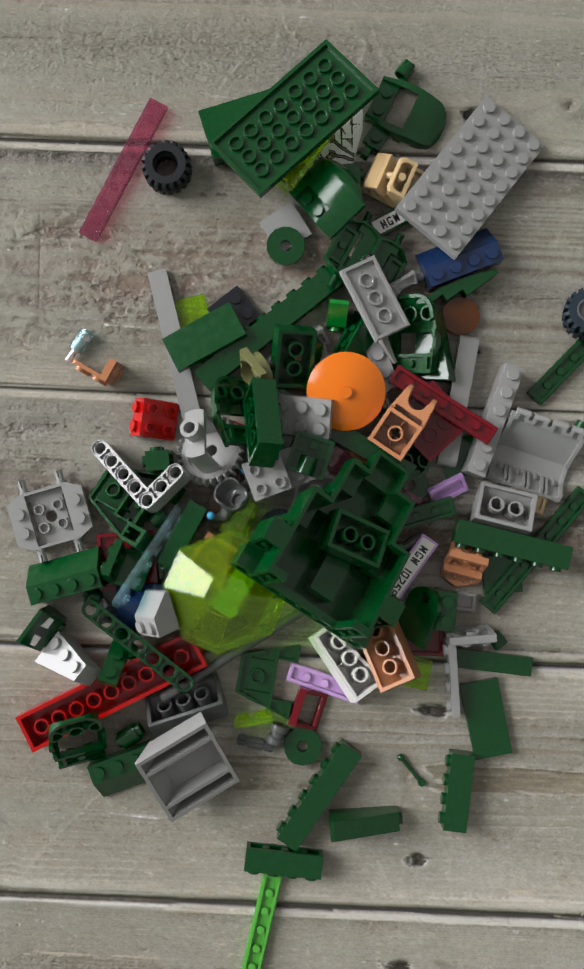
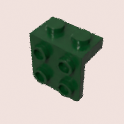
M115 539L114 544L109 546L107 553L109 556L107 561L102 563L100 573L105 582L141 592L154 558L152 555L142 554L139 551L126 548L123 540Z

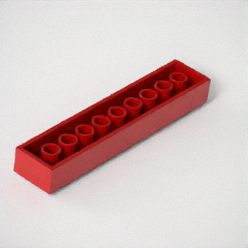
M193 628L154 646L189 675L206 667L209 663ZM153 652L148 655L149 663H157L159 655ZM135 657L126 661L116 688L97 682V678L90 686L80 683L20 713L16 720L32 752H35L49 745V725L90 713H98L100 719L170 685V683ZM166 665L163 668V673L166 676H171L175 672L172 665Z

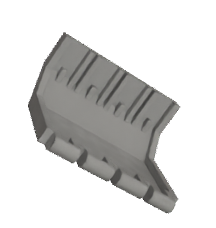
M518 407L516 411H511L504 424L486 478L512 488L536 494L548 500L560 502L563 496V483L568 468L584 444V429L574 425L568 429V423L553 419L550 423V417L534 413L532 417V411Z

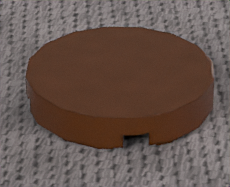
M453 298L446 303L442 310L446 329L451 334L457 336L467 335L479 323V309L468 298Z

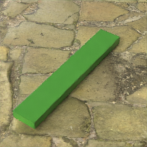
M263 874L241 969L262 968L283 876L281 875L270 877L267 874Z

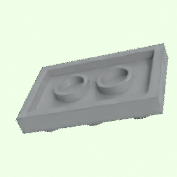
M279 393L278 404H281L280 420H283L282 434L296 436L297 430L327 440L331 439L334 399Z

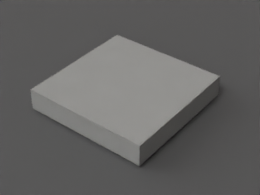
M292 202L259 222L268 237L275 229L280 227L296 229L304 240L312 236L310 229ZM283 242L280 248L283 251H288L291 249V244Z

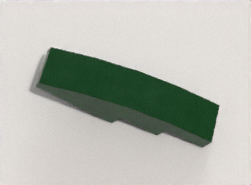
M496 269L458 279L439 288L427 297L433 302L440 298L444 304L459 293L462 297L466 298L499 272Z

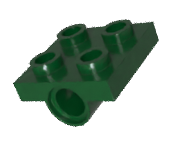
M297 430L285 468L323 480L335 442Z

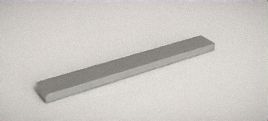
M166 268L147 273L163 338L181 329ZM166 348L184 421L186 412L200 409L191 368H188L179 373Z

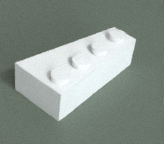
M324 627L308 637L350 703L358 702L378 687L369 664L345 641Z

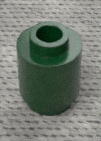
M132 722L117 732L116 742L120 747L127 749L142 740L146 732L140 722Z

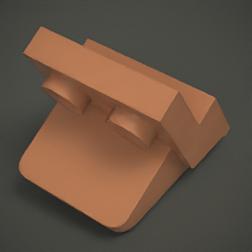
M451 542L448 554L443 560L439 576L443 577L454 588L471 585L477 586L482 579L483 571L488 567L489 559L484 558L483 553L475 552L474 547L467 546V549L455 547L456 543Z

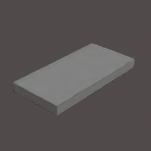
M375 255L339 272L375 343L410 326Z

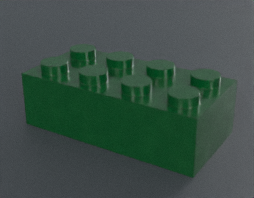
M252 377L243 400L249 466L272 468L275 461L279 459L281 448L285 446V437L282 436L283 420H280L281 404H278L279 388H276L275 379Z

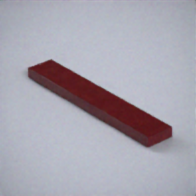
M400 365L397 366L388 380L390 384L401 391H404L410 384H413L415 387L412 390L411 397L425 406L430 404L433 399L437 400L434 412L485 445L490 443L499 429Z

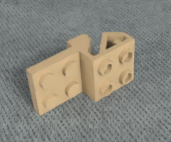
M378 153L361 188L364 193L394 208L422 176L424 171L417 168V163L406 157H401L397 162L392 154Z

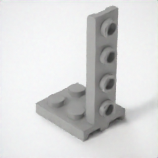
M489 624L456 626L455 632L444 631L445 644L442 645V649L447 663H444V673L448 676V681H445V691L449 693V700H446V708L448 712L450 711L453 718H458L461 715L456 645L470 647L472 644L480 643V645L487 646L491 645V642H497V634Z

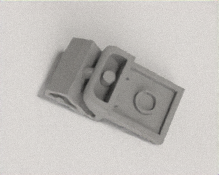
M292 446L280 450L279 459L275 461L272 468L249 466L248 462L241 464L255 502L318 478L285 468ZM328 469L326 470L325 476L329 475Z

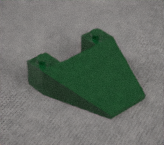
M106 469L88 498L121 540L140 553L145 554L155 539L146 530L142 529L151 513L140 507ZM134 469L148 486L162 474ZM167 485L163 486L162 492L165 491ZM141 486L137 487L136 492L140 490ZM182 487L168 502L176 506L186 492V489ZM152 499L149 500L148 506L152 503Z

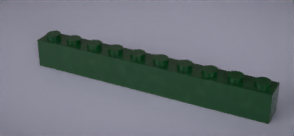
M348 255V257H347L345 263L343 264L344 267H346V265H347V263H348V261H349V259H350V256H349V255ZM321 266L316 271L317 274L314 277H308L301 283L302 286L299 289H292L286 294L287 298L285 300L274 303L271 306L272 310L267 314L264 312L256 318L257 322L252 326L250 324L245 326L244 330L247 334L245 338L212 355V358L208 361H201L196 366L197 369L194 372L207 389L211 391L219 377L230 376L240 368V349L247 347L251 353L255 351L261 352L273 342L274 324L295 325L345 285L344 282L338 280L334 290L327 287L326 285L331 279L332 274L327 266Z

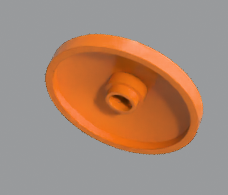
M338 352L327 356L315 366L307 383V397L334 399L332 429L351 431L366 426L379 414L385 400V382L380 370L370 359L354 352Z

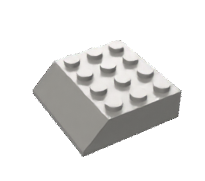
M201 712L150 741L135 762V766L171 823L240 781Z

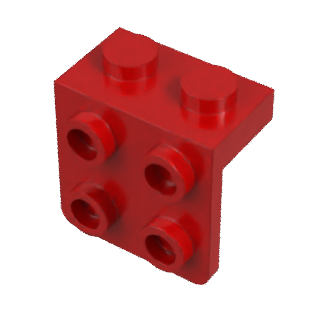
M145 397L135 398L132 405L133 419L129 426L130 435L173 441L175 439L179 405L173 402Z

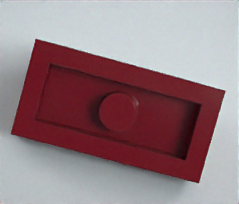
M299 685L289 715L288 725L317 731L329 695ZM306 694L320 697L311 723L298 719Z

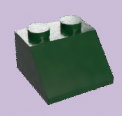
M435 589L442 600V613L434 630L455 632L458 593L454 590ZM428 592L425 594V599L427 602L430 601V595Z

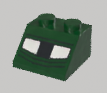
M49 604L39 609L16 641L41 652L58 631L62 632L67 624L64 622L67 620V617Z

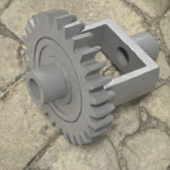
M194 409L185 413V420L180 425V433L185 437V440L179 439L183 446H177V450L181 453H177L176 457L180 459L177 461V464L190 473L189 480L197 483L199 486L203 483L205 487H208L209 484L215 487L217 480L220 483L223 478L227 479L230 477L229 474L236 476L235 468L241 470L242 467L239 463L246 462L242 456L248 455L246 450H244L247 446L229 445V447H225L213 424V418L203 409ZM222 416V420H225L226 424L238 425L233 420Z

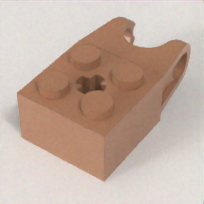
M410 384L389 406L368 437V440L399 461L404 459L424 430L437 404V400L433 399L422 410L412 408L410 396L415 387L413 384ZM399 428L401 436L395 439L393 438L394 433L392 430Z

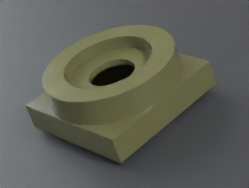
M247 347L240 349V375L248 386L252 377L273 379L270 366L261 353L258 351L251 353Z

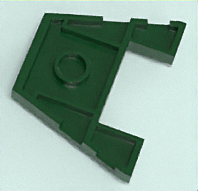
M301 644L241 654L235 692L289 720L292 701L272 698L278 660L298 663Z

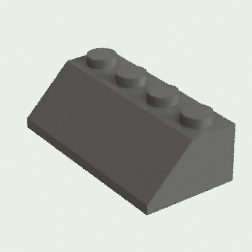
M217 672L204 677L193 684L190 691L181 692L166 703L159 696V693L165 689L158 690L144 697L148 728L155 738L199 712L202 713L206 722L229 716L226 698Z

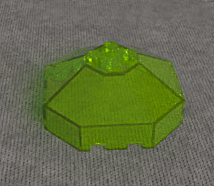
M228 529L178 549L162 583L163 590L169 591L182 640L220 655L272 634L286 602L229 565L240 545L248 542L251 537L236 530Z

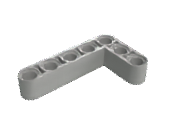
M100 439L95 441L91 448L96 458L137 504L150 513L158 512L190 479V473L181 465L174 463L148 486L113 446ZM181 471L180 476L176 478V474ZM167 485L165 491L162 492L163 486ZM141 486L140 490L136 492L137 487ZM152 499V503L148 506L149 500Z

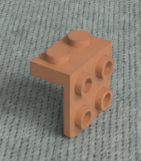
M112 358L109 359L101 374L75 359L72 362L76 364L75 369L89 377L93 374L92 379L104 386H107V384L113 386L116 380L119 381L124 374V366Z

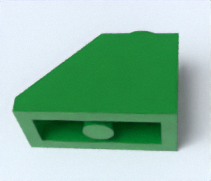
M329 299L326 329H330L329 332L341 333V330H345L349 301Z

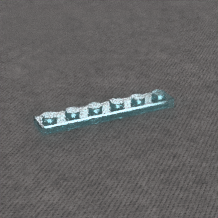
M177 504L174 506L112 600V606L119 609L121 605H126L131 597L128 595L132 588L136 589L141 582L140 575L142 572L146 573L152 565L150 560L153 556L157 557L162 550L161 543L163 540L167 541L173 532L171 528L174 524L177 525L181 517L182 507Z

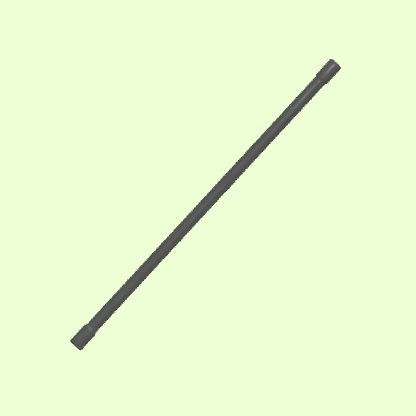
M421 531L402 543L406 551L410 550L422 533ZM297 609L213 660L206 667L190 675L193 679V684L303 617L304 614ZM187 677L179 682V686L182 688H187L190 685V680ZM171 685L160 692L159 696L166 703L179 695L181 691Z

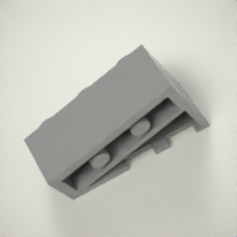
M60 631L55 634L35 660L36 663L87 686L94 682L101 671L73 636Z

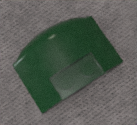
M320 157L288 190L330 240L366 207V202L362 201L363 190L356 177L341 163L324 157Z

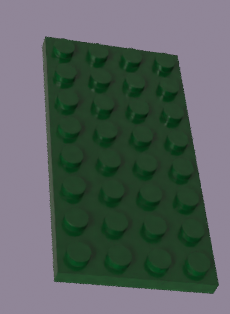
M326 39L208 143L231 169L262 198L379 95V89Z

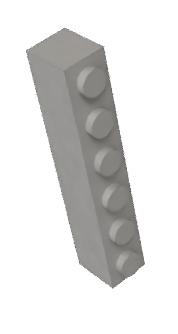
M508 362L499 367L481 416L499 429L488 445L473 437L461 470L462 473L477 479L485 478L525 369Z

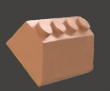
M399 621L395 627L376 628L363 652L380 693L422 677Z

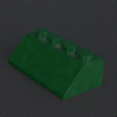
M100 546L30 565L26 590L31 606L110 584L104 581L100 573L101 565L104 562Z
M156 738L106 755V757L92 760L89 763L87 769L92 783L103 797L145 783L144 778L135 766V762L147 744Z

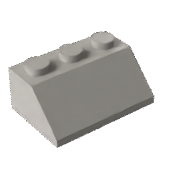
M481 481L472 505L469 522L528 535L532 532L538 495Z

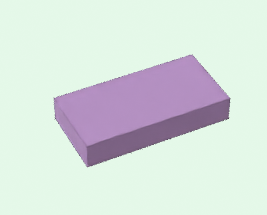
M460 472L428 488L427 492L431 501L448 496L454 498L469 489L463 474Z

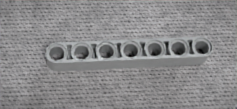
M459 335L453 362L456 381L450 382L448 396L467 408L479 338ZM463 432L436 456L437 465L456 467Z

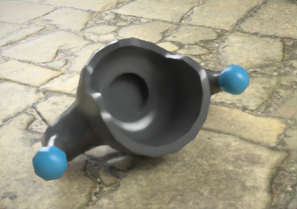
M243 468L241 469V473L244 474L242 482L233 477H228L216 486L214 499L222 508L217 514L211 511L208 512V519L227 522L234 512H239L247 506L250 487Z

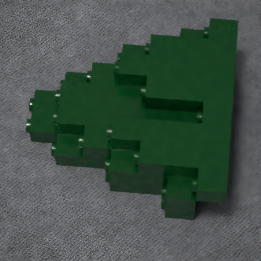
M381 450L370 454L365 465L361 460L355 458L345 461L335 481L326 484L324 488L315 486L300 492L288 513L260 521L250 540L240 545L229 565L355 649H366L375 629L395 627L405 608V605L399 602L400 599L392 595L391 592L411 554L405 550L402 544L396 543L416 504L410 499L408 494L401 492L411 472L405 469L403 464L390 458L387 452ZM341 508L391 531L379 569L367 571L317 548L329 511Z

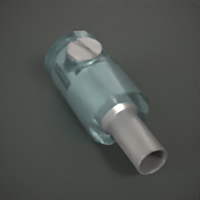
M82 327L69 345L72 349L65 360L71 363L77 353L82 354L94 335Z

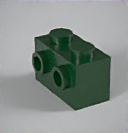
M150 447V451H145V456H142L143 468L146 467V471L150 472L165 471L171 464H174L173 451L164 450V447Z

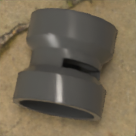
M271 721V730L266 735L265 741L271 745L283 747L285 741L283 737L288 733L289 727L283 723Z

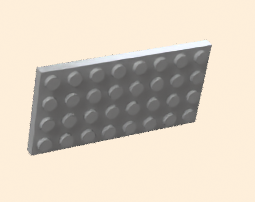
M486 96L394 210L455 260L545 145L491 98Z

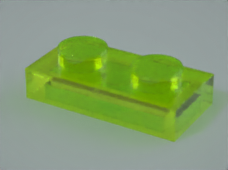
M264 708L257 710L253 714H249V712L239 713L238 717L234 718L235 729L273 722V712Z

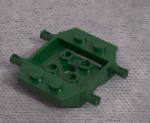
M369 211L366 212L362 221H351L334 237L323 257L326 266L332 274L326 286L334 290L338 280L343 281L339 272L365 260L366 255H375L389 283L396 281L400 278L407 265L403 247L400 246L405 236L397 233L394 241L382 236L374 227L369 225L374 217V214H371ZM361 233L362 237L358 245L356 246L352 256L350 257L346 267H344L343 264L345 263L349 253L351 252L355 242L357 241Z

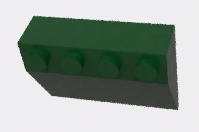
M269 89L199 110L198 113L207 142H210ZM208 143L214 165L225 164L226 162Z

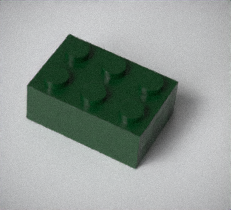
M274 324L270 369L273 379L276 380V387L307 389L308 379L314 369L318 333L312 326Z
M337 508L329 511L317 548L367 571L380 568L391 531L346 510Z

